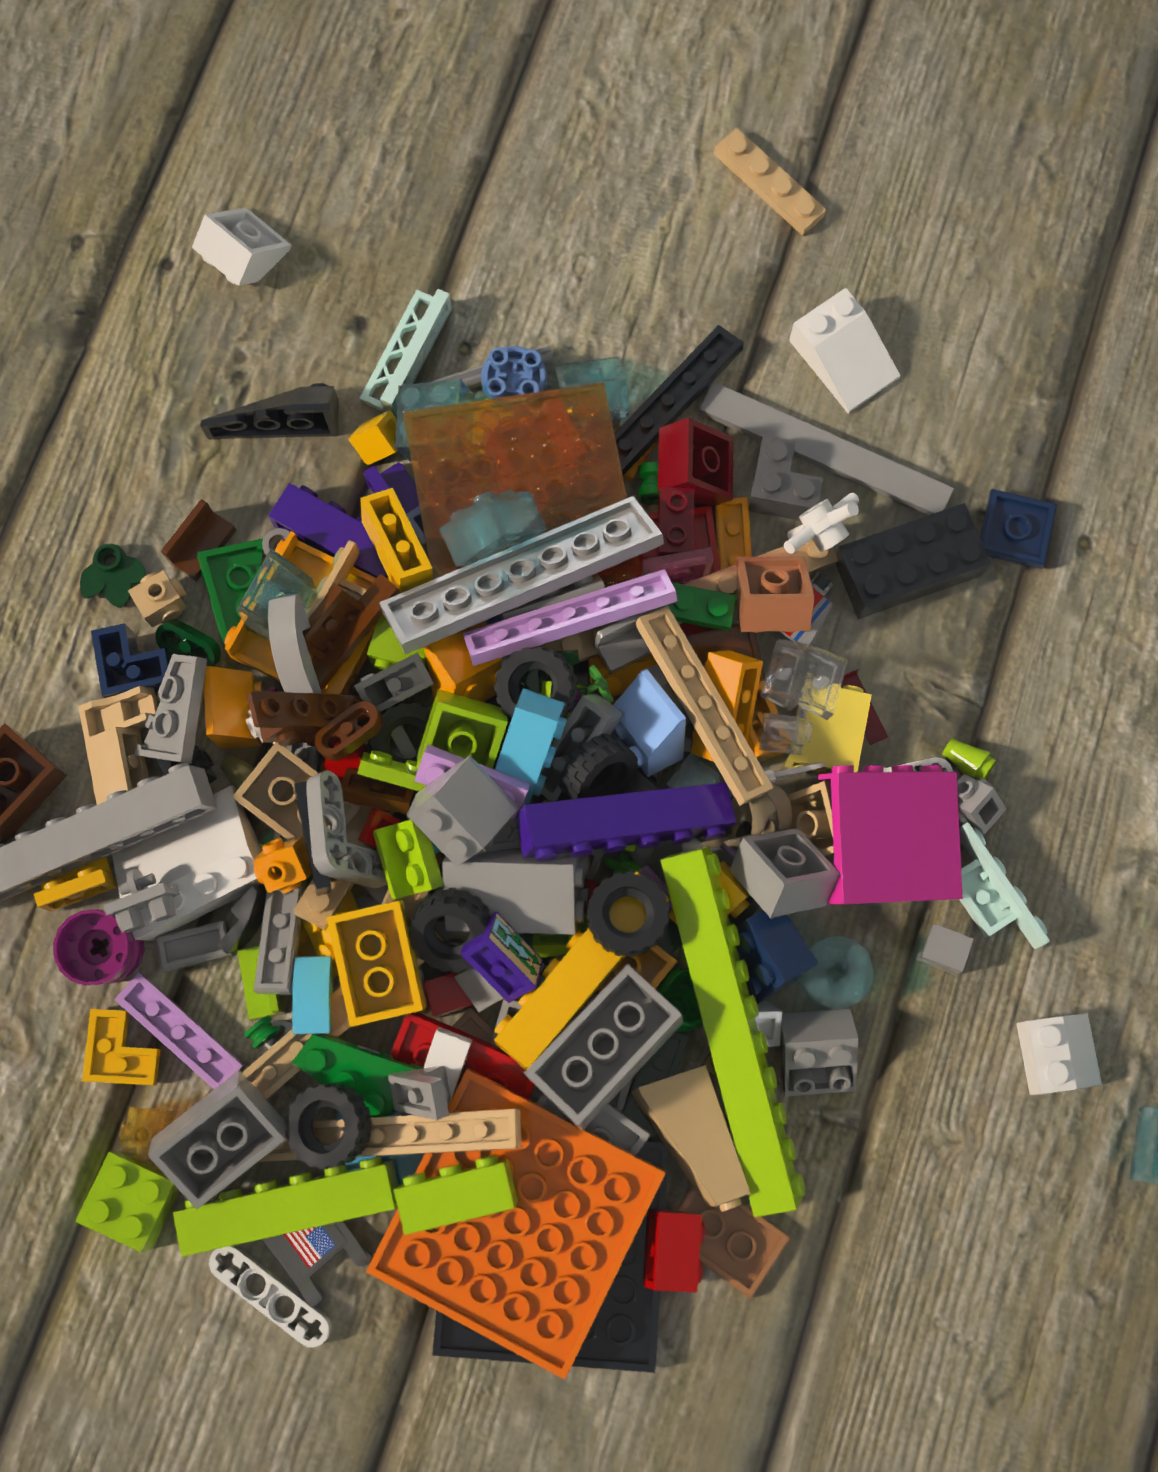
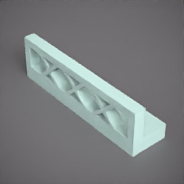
M437 289L433 297L419 290L415 291L360 396L361 403L382 412L391 410L394 416H397L452 310L449 293ZM420 302L429 305L423 318L418 320L415 311ZM416 330L408 346L403 347L401 342L403 334ZM402 356L394 373L389 375L387 369L389 361ZM388 384L380 400L371 397L376 387Z

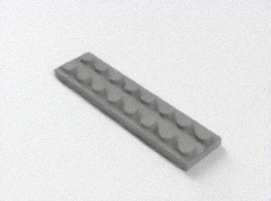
M631 496L379 602L404 654H408L664 544L663 535L635 497Z

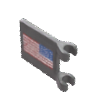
M344 1221L262 1239L297 1285L302 1296L310 1306H317L326 1298L324 1291L311 1276L339 1252L345 1249L353 1263L358 1267L365 1266L372 1259L369 1251L356 1238Z

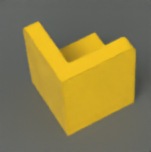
M388 410L363 422L348 440L365 464L370 465L396 453L409 436L392 411Z

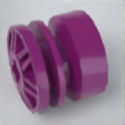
M83 910L68 917L58 928L53 941V956L59 971L70 981L84 986L118 983L130 977L140 966L145 952L144 940H135L132 932H121L115 916L106 915L105 910ZM102 941H109L110 944L106 947L108 953L100 952L104 947Z

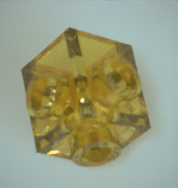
M129 1107L127 1121L122 1123L119 1141L123 1143L122 1152L134 1153L133 1160L153 1162L148 1157L151 1140L172 1123L174 1111Z

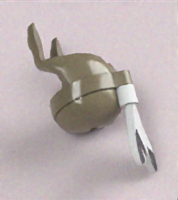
M823 762L812 763L775 772L772 770L764 771L774 788L768 793L739 806L734 795H732L730 798L736 823L726 831L727 836L701 842L702 846L718 848L726 844L727 846L739 847L743 837L787 830L792 823V805L785 791L779 786L774 785L775 780L822 768L825 764ZM744 821H748L752 827V833L736 838L739 825Z

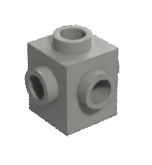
M964 774L957 781L959 826L961 827L968 822L972 828L976 827L982 834H985L1007 810L996 793L995 788L985 779L979 778L976 780Z

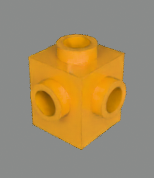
M302 836L283 842L282 838L272 840L262 846L263 851L253 860L256 878L261 884H264L268 893L278 889L282 893L292 891L301 886V881L306 880L312 874L306 844Z

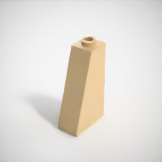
M706 1065L631 1091L634 1101L706 1206L713 1207L719 1205L722 1212L742 1205L740 1197L751 1193Z

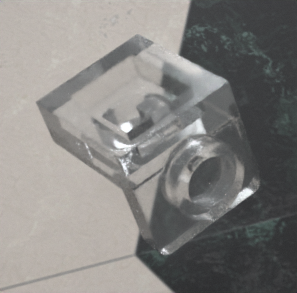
M798 708L797 716L764 713L759 750L801 755L804 742H810L812 734V721H807L806 709Z

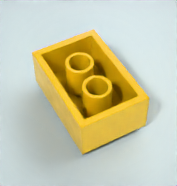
M404 900L326 917L350 1027L422 1011L427 1007L415 950L411 946L412 940L409 939L410 927Z

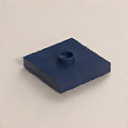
M991 489L980 533V539L988 557L1042 569L1046 562L1057 504Z

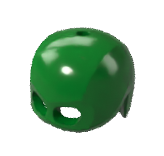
M689 968L673 971L662 980L656 991L682 1014L684 1023L676 1031L686 1032L695 1030L703 1024Z

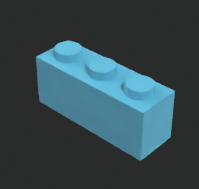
M526 689L522 690L495 768L499 772L530 783L522 806L530 803L532 795L540 796L546 776L540 774L542 767L550 768L556 751L555 747L550 746L552 738L560 740L567 721L566 718L560 717L564 702Z

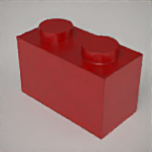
M648 1209L644 1287L655 1291L697 1293L698 1283L702 1281L703 1264L699 1260L700 1245L705 1240V1225L702 1222V1215L691 1212Z

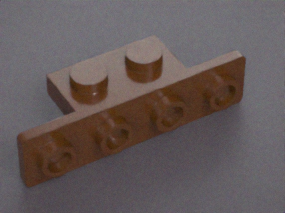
M382 574L375 579L359 600L335 584L308 618L310 628L303 630L302 633L308 651L314 655L311 661L321 690L327 686L329 680L342 664L348 660L350 654L383 615L379 602L400 594V590Z
M251 691L247 694L253 724L255 727L260 728L262 741L278 742L280 746H289L295 743H307V746H315V737L322 727L353 704L362 701L359 695L273 691Z

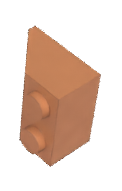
M805 556L737 557V611L741 632L810 631L814 594Z

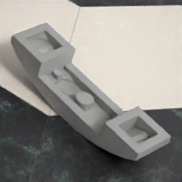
M300 593L269 600L268 628L270 645L277 674L284 692L322 694L302 633L303 630L310 628V624Z

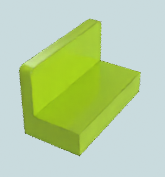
M259 946L237 950L248 1019L252 1021L262 1019L267 1015L286 1014L283 995L257 994L254 992Z

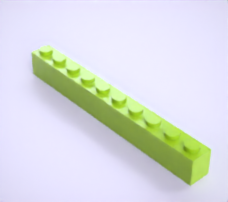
M710 846L667 856L661 859V864L738 1158L751 1193L748 1196L754 1217L797 1210L803 1199L802 1197L805 1196V1185L802 1175L796 1174L793 1160H796V1151L793 1140L786 1137L783 1125L787 1122L785 1108L782 1102L777 1103L774 1089L777 1088L776 1074L772 1066L768 1067L764 1054L768 1052V1045L764 1032L758 1031L755 1017H758L756 999L753 995L749 996L746 985V982L749 981L746 962L739 959L736 947L740 944L738 930L735 924H730L727 913V910H730L729 896L726 889H721L718 875L721 874L719 858L716 853L712 854Z

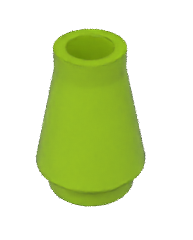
M954 738L949 741L942 753L962 773L976 780L979 778L986 779L997 761L990 756L991 752L962 743Z

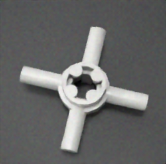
M850 493L834 506L826 499L799 516L802 525L788 531L787 537L789 540L784 543L785 550L793 554L812 539L818 550L823 552L841 542L849 535L842 521L858 514V496L855 493Z

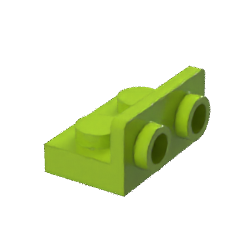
M411 819L373 831L393 900L444 886L431 840Z

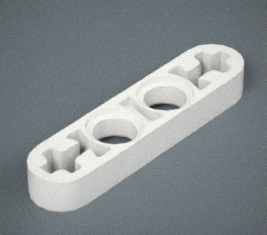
M233 1245L215 1249L209 1258V1268L212 1274L302 1345L315 1348L329 1338L332 1325L328 1316L316 1306H310L302 1295L240 1247ZM232 1253L234 1255L232 1263L239 1269L243 1268L245 1263L250 1266L249 1269L241 1274L238 1283L233 1280L239 1274L233 1268H227L224 1271L220 1268L222 1265V1260L219 1258L220 1254L225 1256ZM253 1273L262 1275L266 1282L264 1291L259 1295L250 1293L246 1287V1280ZM280 1296H288L294 1301V1312L289 1317H282L275 1310V1302ZM302 1308L308 1311L302 1317L307 1322L313 1323L315 1320L321 1322L319 1327L320 1332L323 1333L321 1337L315 1335L309 1338L306 1335L309 1329L301 1321L297 1324L296 1328L291 1325V1322L300 1315Z

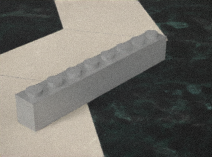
M189 763L175 765L168 770L169 774L160 778L149 777L137 783L138 787L135 789L111 793L106 797L107 801L103 803L84 805L76 809V814L71 817L52 819L45 823L46 828L39 831L31 830L15 836L16 841L7 845L0 844V902L217 809L205 769L191 766Z

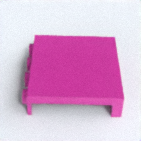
M883 765L862 766V772H854V766H832V773L818 775V780H831L834 867L840 873L835 889H833L827 904L963 899L957 772H942V765L920 766L921 772H913V765L891 766L892 772H884Z

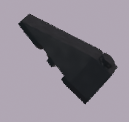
M315 383L310 385V387H299L201 420V428L207 439L338 436V397L334 386Z

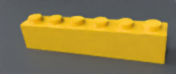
M666 896V902L669 904L670 898ZM622 897L611 906L610 920L618 930L634 932L645 923L646 910L638 899ZM589 928L584 934L580 930L575 933L565 946L569 952L561 961L555 958L542 973V976L546 978L537 990L534 988L524 994L518 1002L522 1006L513 1018L509 1014L506 1015L494 1030L498 1034L494 1039L495 1044L525 1070L560 1036L626 957V955H622V957L616 956L615 953L602 949L603 946L599 942L596 943Z

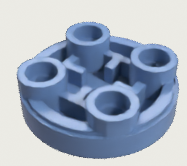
M518 346L492 349L482 367V389L487 399L501 409L521 411L530 408L542 398L546 390L547 372L541 360V355L536 350H529Z

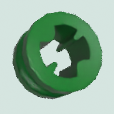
M270 1015L260 1019L244 1034L246 1039L253 1040L252 1047L255 1050L268 1043L281 1030L278 1025H272L271 1021L273 1018Z

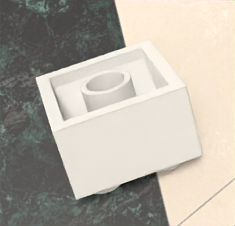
M245 207L204 215L192 248L203 256L202 258L206 263L215 266L221 271L229 282L242 286L259 282L290 251L292 245Z
M1088 1013L1016 1023L1030 1095L1102 1085Z

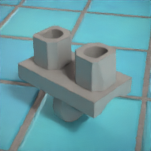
M133 869L126 874L127 883L118 887L122 896L131 893V895L103 905L106 915L115 916L121 932L131 933L145 927L140 910L149 907L153 921H163L176 916L173 897L180 895L176 884L168 886L166 883H160L148 888V886L156 883L154 874L151 873L143 876L140 870Z

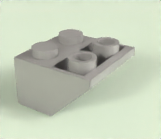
M851 1009L782 1014L779 1048L785 1097L856 1091L858 1034Z

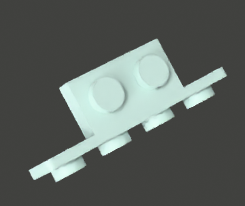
M968 822L959 828L960 842L973 862L961 869L963 899L959 900L984 937L991 936L1004 926L1015 921L1034 949L1050 942L1046 936V926L1040 918L1031 914L1025 905L1027 900L1018 887L1011 885L1005 876L1006 869L997 857L991 856L985 847L986 841L982 833L976 827L972 828Z

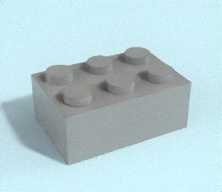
M238 1070L155 1135L151 1140L148 1157L190 1203L198 1209L286 1140L285 1120L245 1075Z

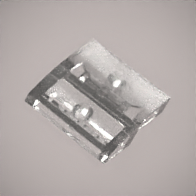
M779 639L775 643L760 696L789 711L798 705L828 720L834 715L848 660L812 645Z

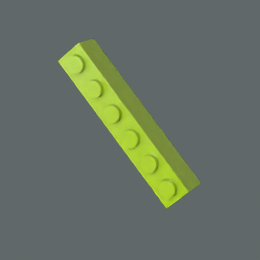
M375 1156L360 1160V1167L347 1170L345 1164L324 1169L325 1175L313 1178L311 1172H304L290 1176V1183L277 1186L276 1180H269L255 1184V1191L243 1194L241 1187L220 1192V1199L207 1201L198 1209L187 1199L184 1201L185 1207L173 1212L181 1257L394 1210L398 1207L394 1189L399 1186L394 1160L382 1162L381 1156Z

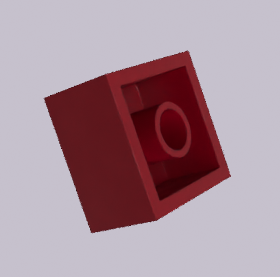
M689 417L659 428L658 492H660V487L694 488L695 507H712L732 501L734 437Z

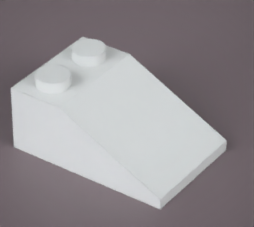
M844 288L793 323L789 341L847 413H850L900 378L901 375L866 311L847 288Z

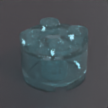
M832 936L819 940L809 948L818 964L797 980V985L805 998L813 1006L822 1010L846 1009L857 1004L867 995L873 981V966L869 954L864 947L851 939ZM834 966L837 967V972L842 974V977L833 982V977L827 974V970Z

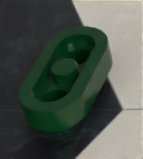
M171 619L160 625L156 630L155 638L157 645L160 649L165 648L171 656L177 654L206 658V666L213 667L220 661L221 650L218 643L210 636L180 620Z

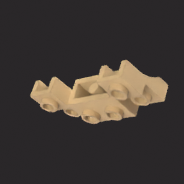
M138 686L118 695L89 701L78 706L97 805L107 801L106 797L109 794L121 790L130 791L138 787L137 783L139 781L149 778L145 757L134 755L137 745L142 744L139 729L145 727L149 714L155 715L158 708L154 688Z

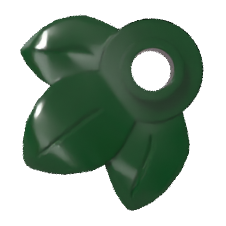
M104 544L95 551L93 564L82 572L80 578L81 594L83 598L88 599L103 593V596L113 606L122 608L131 598L128 590L132 588V584H139L141 579L146 576L145 567L137 558L127 556L120 546ZM116 557V562L113 565H106L108 558Z

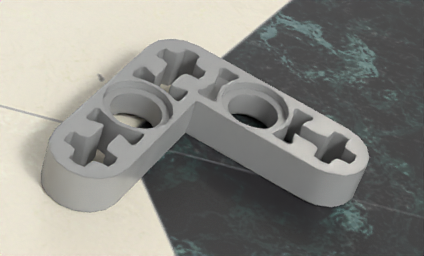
M326 770L310 777L306 784L312 859L316 869L325 876L370 888H380L388 885L378 851L347 842L343 793L338 777L333 772ZM324 815L328 819L331 829L327 827ZM352 857L355 859L357 863L358 871L356 870L353 864Z

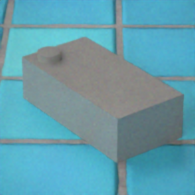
M627 964L524 1073L539 1090L583 1131L684 1023L683 1016Z

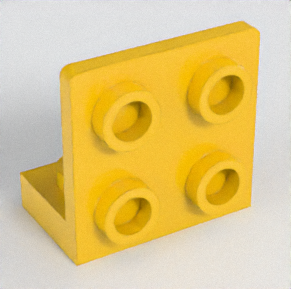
M108 856L41 884L42 891L34 893L37 907L52 912L117 888Z

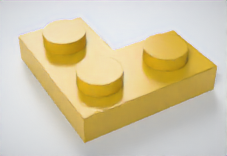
M90 1009L82 1081L157 1086L161 1049L126 1047L129 1013L127 1011Z

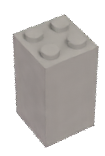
M520 847L488 853L482 849L457 867L447 857L442 861L444 890L456 888V890H466L470 892L469 894L479 897L481 902L489 908L490 916L498 912L517 933L575 935L579 923L585 921L586 909H588L589 900L591 899L590 888H584L585 875H589L590 871L589 854L581 857H572L571 853L558 854V857L552 860L537 861L536 857L523 859ZM445 916V931H469L467 924L463 920L454 916Z

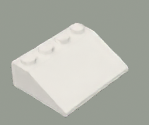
M233 785L213 794L217 809L112 854L118 887L127 883L126 874L128 871L138 869L143 876L151 873L154 874L156 883L148 886V888L160 883H166L168 886L176 884L180 895L173 897L176 916L157 922L153 921L149 907L140 910L145 927L132 932L135 940L153 941L156 939L155 937L163 936L243 896L251 886L260 884L254 872L255 863L253 860L262 852V848L244 807L232 798L236 793ZM128 893V894L123 895V896L120 894V898H123V897H126V896H128V895H131V893Z

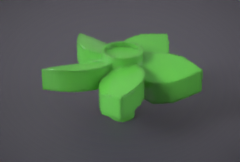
M595 665L590 666L588 672L594 683L586 687L588 692L591 693L599 688L600 695L609 703L613 702L614 699L608 689L605 677L600 674Z
M624 850L620 853L618 861L612 858H605L604 863L609 868L615 870L613 874L635 873L642 868L635 860L630 861L627 852Z

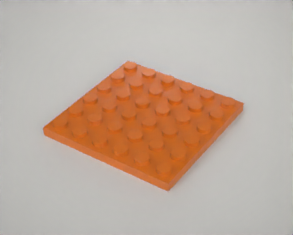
M468 1068L448 1106V1112L520 1109L521 1148L426 1153L415 1173L425 1172V1177L428 1178L440 1175L439 1168L461 1163L462 1169L476 1166L475 1160L478 1158L497 1154L498 1160L505 1158L509 1160L519 1203L514 1209L408 1235L403 1233L397 1208L366 1272L565 1380L666 1171L586 1129L581 1131L573 1122Z

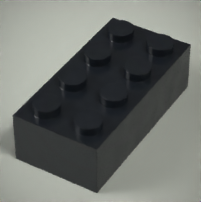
M963 503L841 545L836 552L839 561L835 565L858 619L981 577L991 562L967 506Z

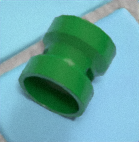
M646 462L638 466V479L642 481L641 486L638 488V501L648 505H658V462Z

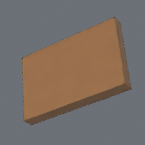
M691 1185L675 1211L702 1215V1222L705 1225V1240L700 1245L699 1260L702 1261L704 1266L752 1300L792 1237L764 1216L754 1217L752 1208L743 1201H741L742 1205L722 1212L719 1205L707 1207L693 1185Z

